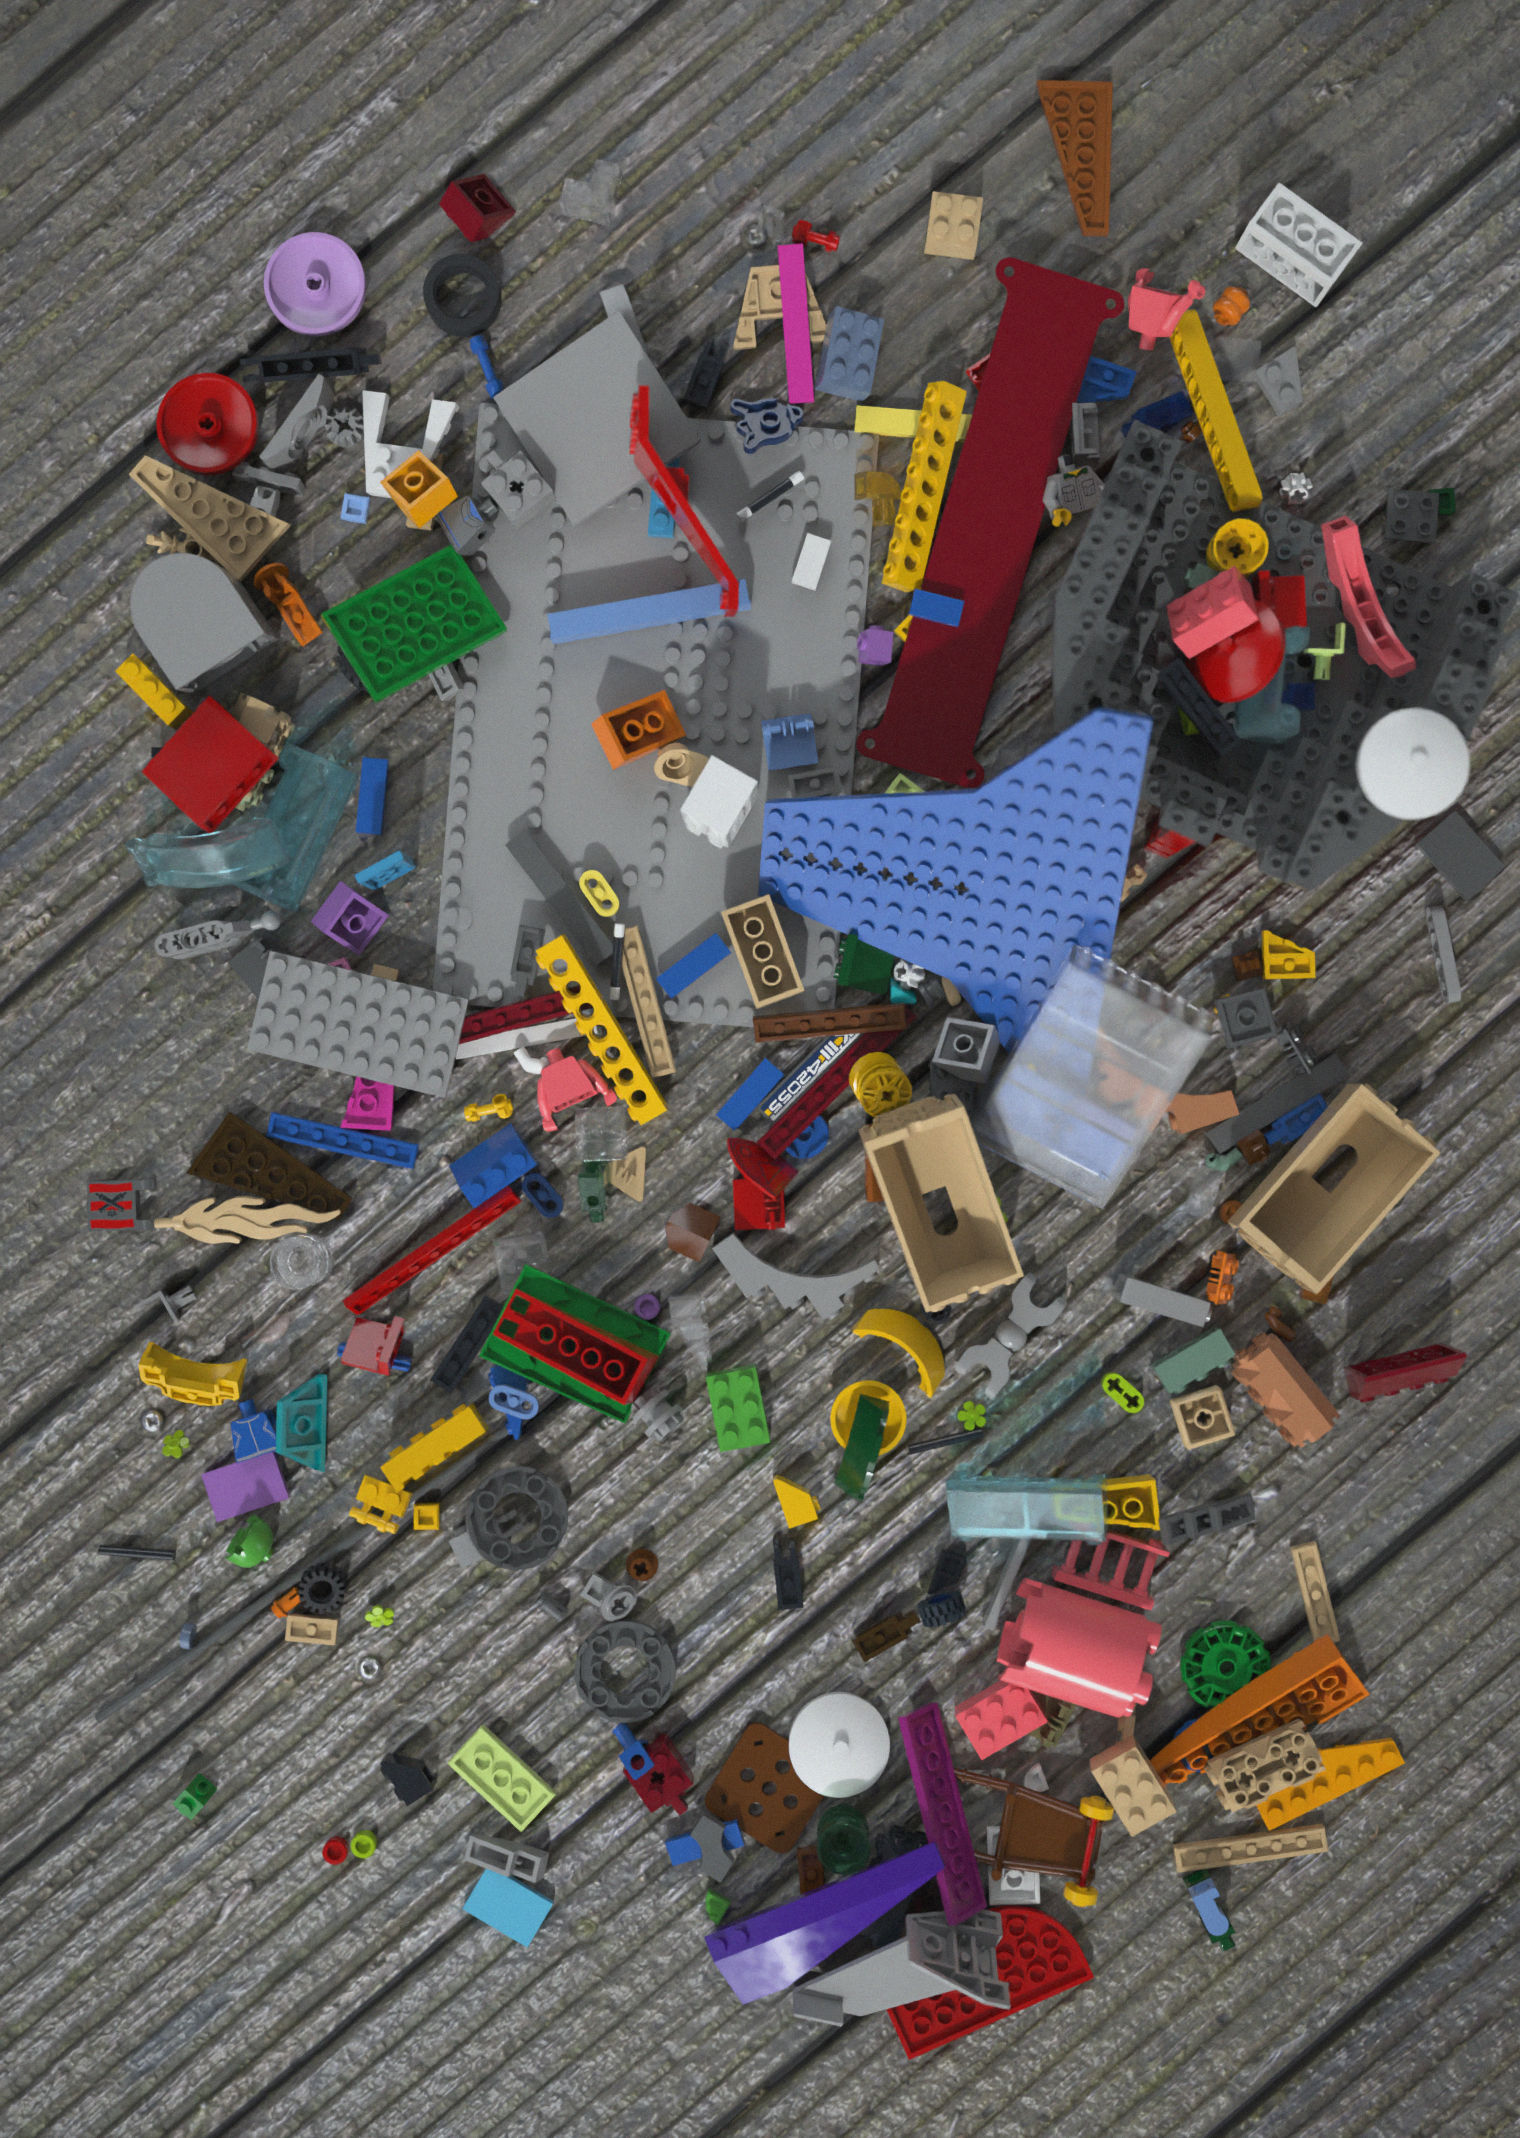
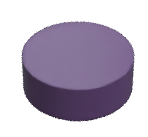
M652 1294L641 1295L635 1302V1312L641 1319L650 1320L659 1313L660 1302Z

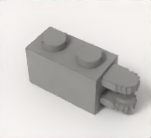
M515 1509L500 1516L498 1514L492 1516L493 1527L497 1535L507 1542L511 1541L510 1536L524 1529L522 1523L515 1524L505 1530L502 1524L517 1515ZM466 1525L453 1531L454 1535L450 1538L449 1543L461 1568L483 1558L473 1547Z

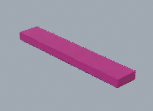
M803 244L779 245L777 248L789 405L814 403Z

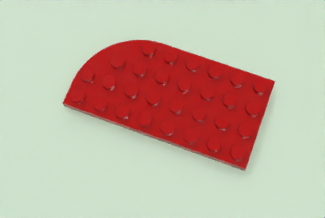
M1008 1905L988 1909V1911L1001 1913L1003 1937L995 1947L998 1980L1008 1982L1010 2008L1005 2009L986 2005L958 1990H953L886 2009L908 2059L911 2060L1094 1978L1076 1938L1059 1920L1035 1908Z

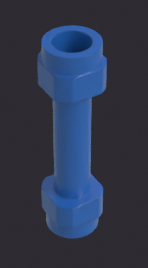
M478 335L469 340L472 353L478 356L488 382L485 385L487 393L494 399V396L504 390V386L501 380H497L487 354L489 349L487 341L483 335Z

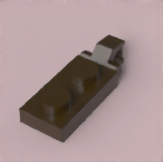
M915 1609L904 1615L901 1611L896 1614L894 1613L851 1638V1641L863 1661L867 1662L907 1639L908 1635L912 1633L910 1627L921 1622L920 1617Z

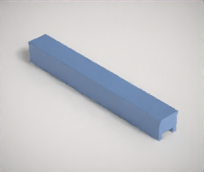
M737 580L739 582V610L737 612L751 610L746 580ZM713 584L547 614L551 633L550 639L553 644L723 615L724 609H720L719 602L720 594H722L724 589L720 584Z

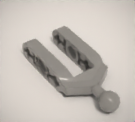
M270 910L263 913L261 918L251 921H209L160 935L155 941V950L164 957L178 960L187 959L231 947L241 937L247 936L260 928L275 930L280 926L281 917L276 911ZM166 944V950L162 948V945Z

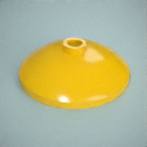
M862 1380L852 1383L838 1394L832 1405L830 1423L833 1434L839 1444L845 1449L860 1394L890 1401L888 1419L879 1455H882L894 1448L904 1434L907 1420L904 1404L899 1395L882 1382Z

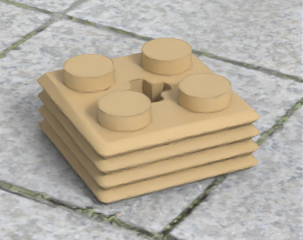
M1214 1385L1170 1399L1183 1445L1188 1450L1235 1435L1223 1392L1219 1386ZM1200 1412L1208 1414V1416L1204 1418L1205 1422L1203 1423L1200 1420H1197V1417L1200 1416Z

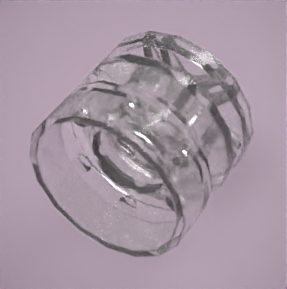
M305 1233L288 1237L279 1242L271 1253V1273L275 1280L285 1288L292 1290L305 1289L322 1282L329 1276L335 1261L334 1252L329 1242L317 1234ZM307 1255L309 1259L307 1260L308 1264L305 1265L303 1261L306 1259L305 1256Z

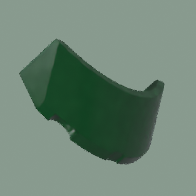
M864 1394L859 1396L848 1442L834 1480L836 1486L855 1500L861 1502L864 1499L865 1493H867L878 1459L888 1419L890 1402Z

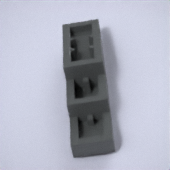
M1251 1494L1227 1498L1179 1511L1158 1519L1162 1543L1171 1545L1186 1538L1196 1539L1212 1532L1221 1533L1255 1520Z

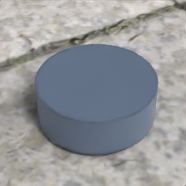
M185 1623L183 1625L179 1641L182 1649L191 1650L193 1648L197 1632L196 1624Z

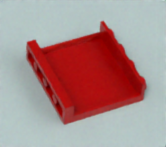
M209 695L141 772L195 824L212 834L279 757L262 744L224 709L219 702Z

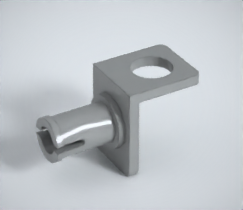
M188 1285L171 1296L166 1295L164 1290L159 1291L136 1304L135 1307L139 1309L160 1297L173 1321L177 1322L181 1320L177 1314V1309L196 1300L197 1296L195 1293L184 1297L193 1291L191 1286Z

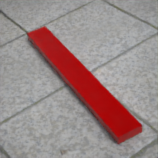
M508 1185L342 1300L345 1307L356 1315L361 1314L521 1203L522 1200L519 1194Z

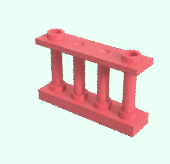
M1068 1519L1070 1526L1076 1529L1065 1564H1062L1061 1567L1053 1566L1051 1572L1053 1579L1152 1611L1155 1601L1149 1595L1147 1589L1158 1554L1169 1557L1170 1552L1164 1547V1544L1153 1538H1150L1148 1542L1091 1524V1521ZM1087 1531L1100 1537L1090 1569L1085 1574L1076 1572L1075 1564L1085 1532ZM1112 1539L1124 1543L1114 1577L1108 1582L1100 1579L1099 1572L1109 1540ZM1137 1547L1147 1550L1148 1554L1138 1586H1135L1133 1590L1124 1587L1123 1580L1133 1548Z

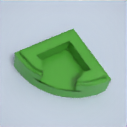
M708 1888L705 1901L706 1909L710 1919L715 1924L719 1925L731 1904V1900Z

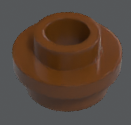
M1188 421L1180 429L1182 434L1179 436V439L1181 441L1185 440L1187 444L1194 441L1202 433L1199 421Z

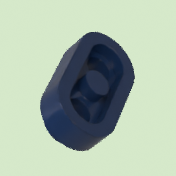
M531 1173L524 1178L522 1190L543 1216L554 1218L561 1214L564 1209L563 1198L545 1176L540 1173ZM533 1181L540 1183L538 1190H534L531 1187ZM549 1200L555 1201V1209L548 1208L547 1203Z

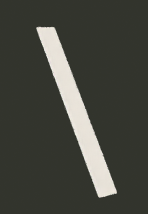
M576 1018L526 1027L459 1044L456 1059L586 1036V1034L581 1035L575 1025ZM594 1026L595 1034L598 1033L597 1026Z

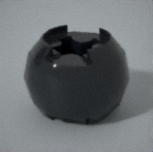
M921 1302L919 1311L925 1322L930 1325H940L949 1319L952 1307L951 1304L945 1305L941 1313L937 1312L933 1316L931 1311H925Z

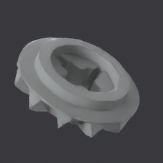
M347 406L334 408V411L327 415V421L324 425L326 434L335 445L351 447L363 438L364 420L355 408ZM349 420L348 424L353 431L344 429L340 432L341 427L337 421L345 423Z
M623 1582L619 1586L613 1585L610 1592L605 1591L606 1597L600 1599L601 1606L599 1610L608 1621L623 1619L635 1606L637 1599L636 1591L630 1585H626ZM616 1599H619L620 1602H621V1604H620V1605H619L618 1603L616 1604V1603H614V1601H615Z

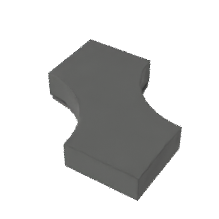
M703 1812L692 1829L690 1836L698 1842L702 1851L699 1870L721 1883L734 1862V1857L726 1850L722 1840L726 1824Z

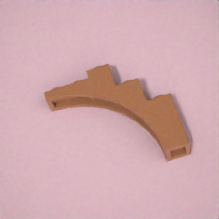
M1098 1027L1094 1050H1096L1099 1060H1096L1095 1063L1099 1074H1104L1105 1077L1095 1081L1097 1087L1094 1088V1092L1098 1102L1102 1101L1103 1105H1110L1133 1097L1134 1101L1131 1102V1107L1135 1116L1139 1115L1140 1119L1145 1120L1170 1112V1116H1168L1169 1125L1178 1134L1239 1115L1231 1090L1208 1095H1186L1154 1086L1139 1077L1122 1062L1110 1045L1103 1028Z

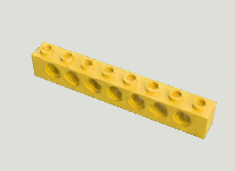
M946 381L928 383L925 390V399L918 419L919 424L912 445L913 450L907 467L905 485L901 493L898 514L895 518L892 540L889 544L888 558L883 569L882 584L903 592H914L915 589L921 590L967 393L966 390Z
M565 933L539 947L536 950L538 955L535 956L537 963L542 970L547 969L551 976L548 980L555 991L559 990L564 998L562 1004L568 1013L573 1012L577 1019L575 1025L581 1035L586 1034L590 1041L588 1046L595 1057L599 1055L603 1062L601 1068L607 1078L612 1077L616 1084L614 1087L615 1092L621 1100L625 1099L628 1103L629 1108H627V1111L632 1120H638L640 1125H643L667 1111L668 1104ZM555 960H565L568 965L567 970L558 971L554 965ZM568 982H578L581 986V991L579 993L570 992ZM590 1003L594 1007V1013L591 1015L584 1014L581 1011V1004ZM594 1026H605L607 1035L603 1037L597 1036L594 1032ZM611 1046L617 1047L620 1050V1056L611 1058L607 1054V1048ZM623 1068L630 1069L633 1072V1078L629 1080L623 1079L620 1075V1070ZM636 1090L644 1091L646 1099L637 1101L633 1097V1092Z

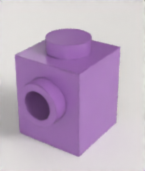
M870 626L869 629L860 632L857 639V649L859 650L858 663L876 666L890 663L893 632L884 631L885 627Z

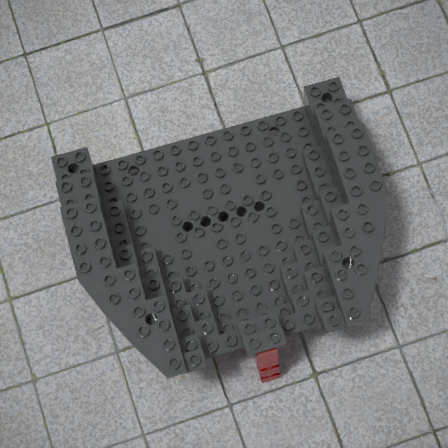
M1134 420L1054 598L1052 671L1056 735L1097 708L1153 717L1139 798L1161 807L1144 849L1167 859L1195 841L1209 847L1216 832L1256 850L1258 870L1309 892L1360 857L1406 820L1391 816L1378 809L1368 799L1360 785L1357 774V755L1363 738L1372 726L1384 717L1400 710L1425 709L1448 719L1459 730L1467 745L1497 680V677L1491 675L1509 636L1503 633V629L1519 597V593L1473 572L1451 587L1361 546L1371 584L1386 619L1399 641L1416 662L1415 670L1407 672L1400 677L1390 678L1377 664L1369 665L1358 654L1355 627L1344 618L1340 590L1329 580L1322 528L1263 501L1258 508L1231 511L1219 481L1174 461L1183 441ZM1201 500H1209L1213 505V509L1210 512L1203 511L1200 508ZM1235 519H1249L1257 523L1265 531L1269 543L1268 554L1264 562L1246 580L1250 583L1252 589V578L1259 571L1270 570V577L1303 575L1305 577L1307 626L1304 628L1284 629L1286 656L1283 657L1275 676L1262 690L1247 699L1237 702L1225 703L1211 699L1242 740L1221 758H1218L1200 733L1184 734L1178 704L1156 675L1178 658L1186 666L1185 653L1173 641L1166 607L1175 599L1185 595L1182 592L1185 586L1182 580L1188 568L1193 569L1197 563L1208 567L1206 548L1212 537L1227 522ZM1233 548L1230 552L1233 553V558H1237L1236 549ZM1388 584H1395L1398 587L1399 593L1397 596L1393 597L1387 593L1386 588ZM1346 623L1344 653L1331 657L1330 680H1313L1316 656L1303 653V649H1334L1336 624ZM1300 655L1308 657L1310 661L1308 668H1301L1297 664V658Z

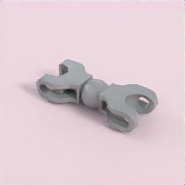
M1032 1272L1027 1274L1013 1290V1312L1008 1317V1320L1002 1321L997 1326L995 1338L993 1337L985 1345L969 1347L955 1365L954 1370L959 1374L967 1372L976 1363L987 1365L991 1370L992 1378L989 1385L985 1388V1394L990 1399L995 1397L1010 1378L1009 1359L1014 1351L1024 1346L1027 1340V1333L1029 1334L1034 1327L1053 1324L1068 1302L1065 1298L1059 1297L1047 1308L1034 1306L1030 1300V1292L1037 1279Z

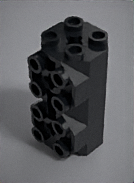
M890 1825V1829L884 1830L883 1834L877 1833L874 1847L877 1849L876 1858L871 1857L869 1867L929 1844L926 1832L915 1831L914 1833L906 1831L902 1826ZM927 1882L862 1930L860 1936L865 1940L869 1936L872 1938L871 1944L878 1948L906 1937V1916L908 1914L920 1913Z

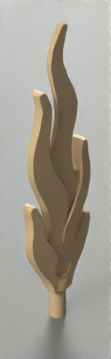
M236 1196L211 1210H206L209 1205L217 1201L215 1197H210L195 1203L185 1212L176 1214L174 1217L155 1218L154 1226L155 1228L174 1227L175 1230L181 1231L196 1240L210 1244L223 1242L240 1243L242 1241L241 1237L232 1233H220L215 1231V1229L231 1230L255 1239H272L292 1232L307 1233L309 1231L308 1227L298 1223L273 1226L271 1223L274 1221L291 1218L321 1223L335 1218L341 1213V1210L317 1213L291 1203L268 1209L243 1207V1205H261L266 1202L265 1198Z

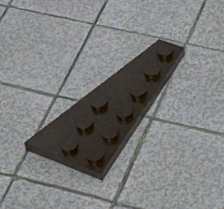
M229 1112L186 1172L189 1175L277 1200L284 1204L299 1205L317 1213H328L340 1209L341 1213L334 1218L337 1220L342 1217L354 1200L349 1194L233 1112Z

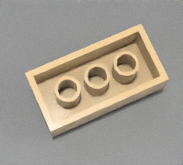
M769 894L721 912L756 1009L804 992Z

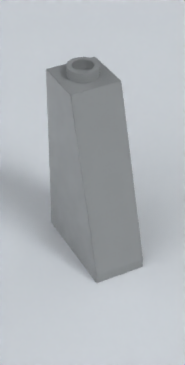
M1122 1273L1118 1275L1112 1297L1119 1302L1201 1327L1210 1320L1212 1314L1211 1303L1206 1300Z

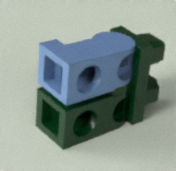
M1198 1870L1183 1877V1881L1201 1916L1199 1918L1212 1944L1217 1942L1222 1952L1235 1947L1236 1945L1231 1935L1236 1932L1223 1907L1220 1906L1216 1899L1220 1895L1207 1870Z

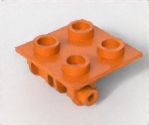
M1217 1250L1216 1255H1213L1211 1267L1221 1269V1271L1210 1270V1272L1219 1274L1220 1277L1219 1279L1209 1277L1208 1280L1219 1283L1208 1282L1205 1295H1208L1207 1300L1215 1302L1214 1304H1227L1228 1299H1232L1234 1285H1231L1232 1275H1236L1239 1266L1236 1254Z

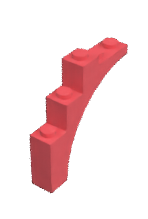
M1347 516L1322 524L1329 580L1340 590L1344 618L1355 627L1358 654L1369 665L1377 664L1390 678L1400 677L1407 672L1415 670V659L1395 635L1371 584L1361 549L1357 524Z

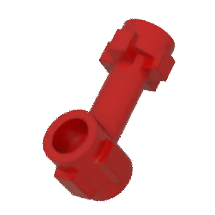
M799 220L797 225H794L792 232V242L794 244H803V247H805L807 242L811 241L824 245L827 252L831 253V250L837 251L840 236L836 235V232L830 231L828 235L811 231L812 224L804 220Z

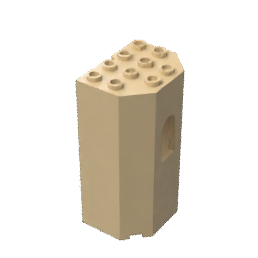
M1347 1084L1228 1220L1230 1226L1234 1229L1240 1228L1237 1233L1286 1276L1296 1279L1295 1282L1303 1289L1315 1294L1319 1293L1441 1153L1435 1148L1437 1144L1426 1135L1422 1137L1415 1131L1417 1126L1407 1118L1403 1120L1395 1115L1397 1109L1388 1101L1382 1102L1377 1098V1091L1368 1084ZM1344 1144L1350 1145L1356 1151V1163L1329 1193L1312 1176L1337 1147Z
M956 1094L946 1095L944 1100L936 1099V1096L923 1098L880 1114L873 1119V1126L869 1128V1125H865L858 1130L914 1285L926 1312L940 1311L945 1308V1305L950 1303H961L970 1298L969 1294L979 1291L980 1294H986L991 1292L996 1286L1013 1284L1018 1281V1278L1024 1276L967 1113ZM944 1186L958 1221L957 1228L949 1235H940L934 1230L922 1197L923 1194Z

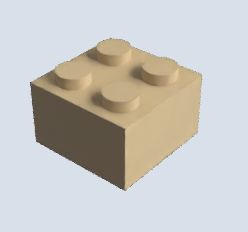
M933 191L924 254L974 260L983 198Z

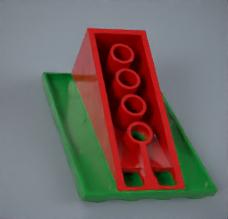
M525 1264L479 1356L625 1424L632 1413V1404L640 1397L672 1333L567 1282Z

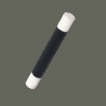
M797 471L736 514L740 521H744L804 480L802 473Z
M615 923L609 996V999L619 1000L625 931V924Z

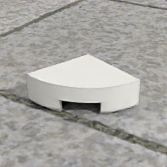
M1037 1763L1026 1773L1023 1786L1043 1792L1049 1790L1040 1763Z

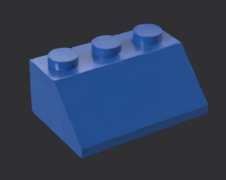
M511 1122L449 1165L460 1189L473 1208H476L540 1163Z

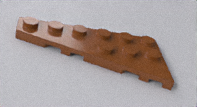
M1037 80V91L1082 236L1108 237L1113 82Z

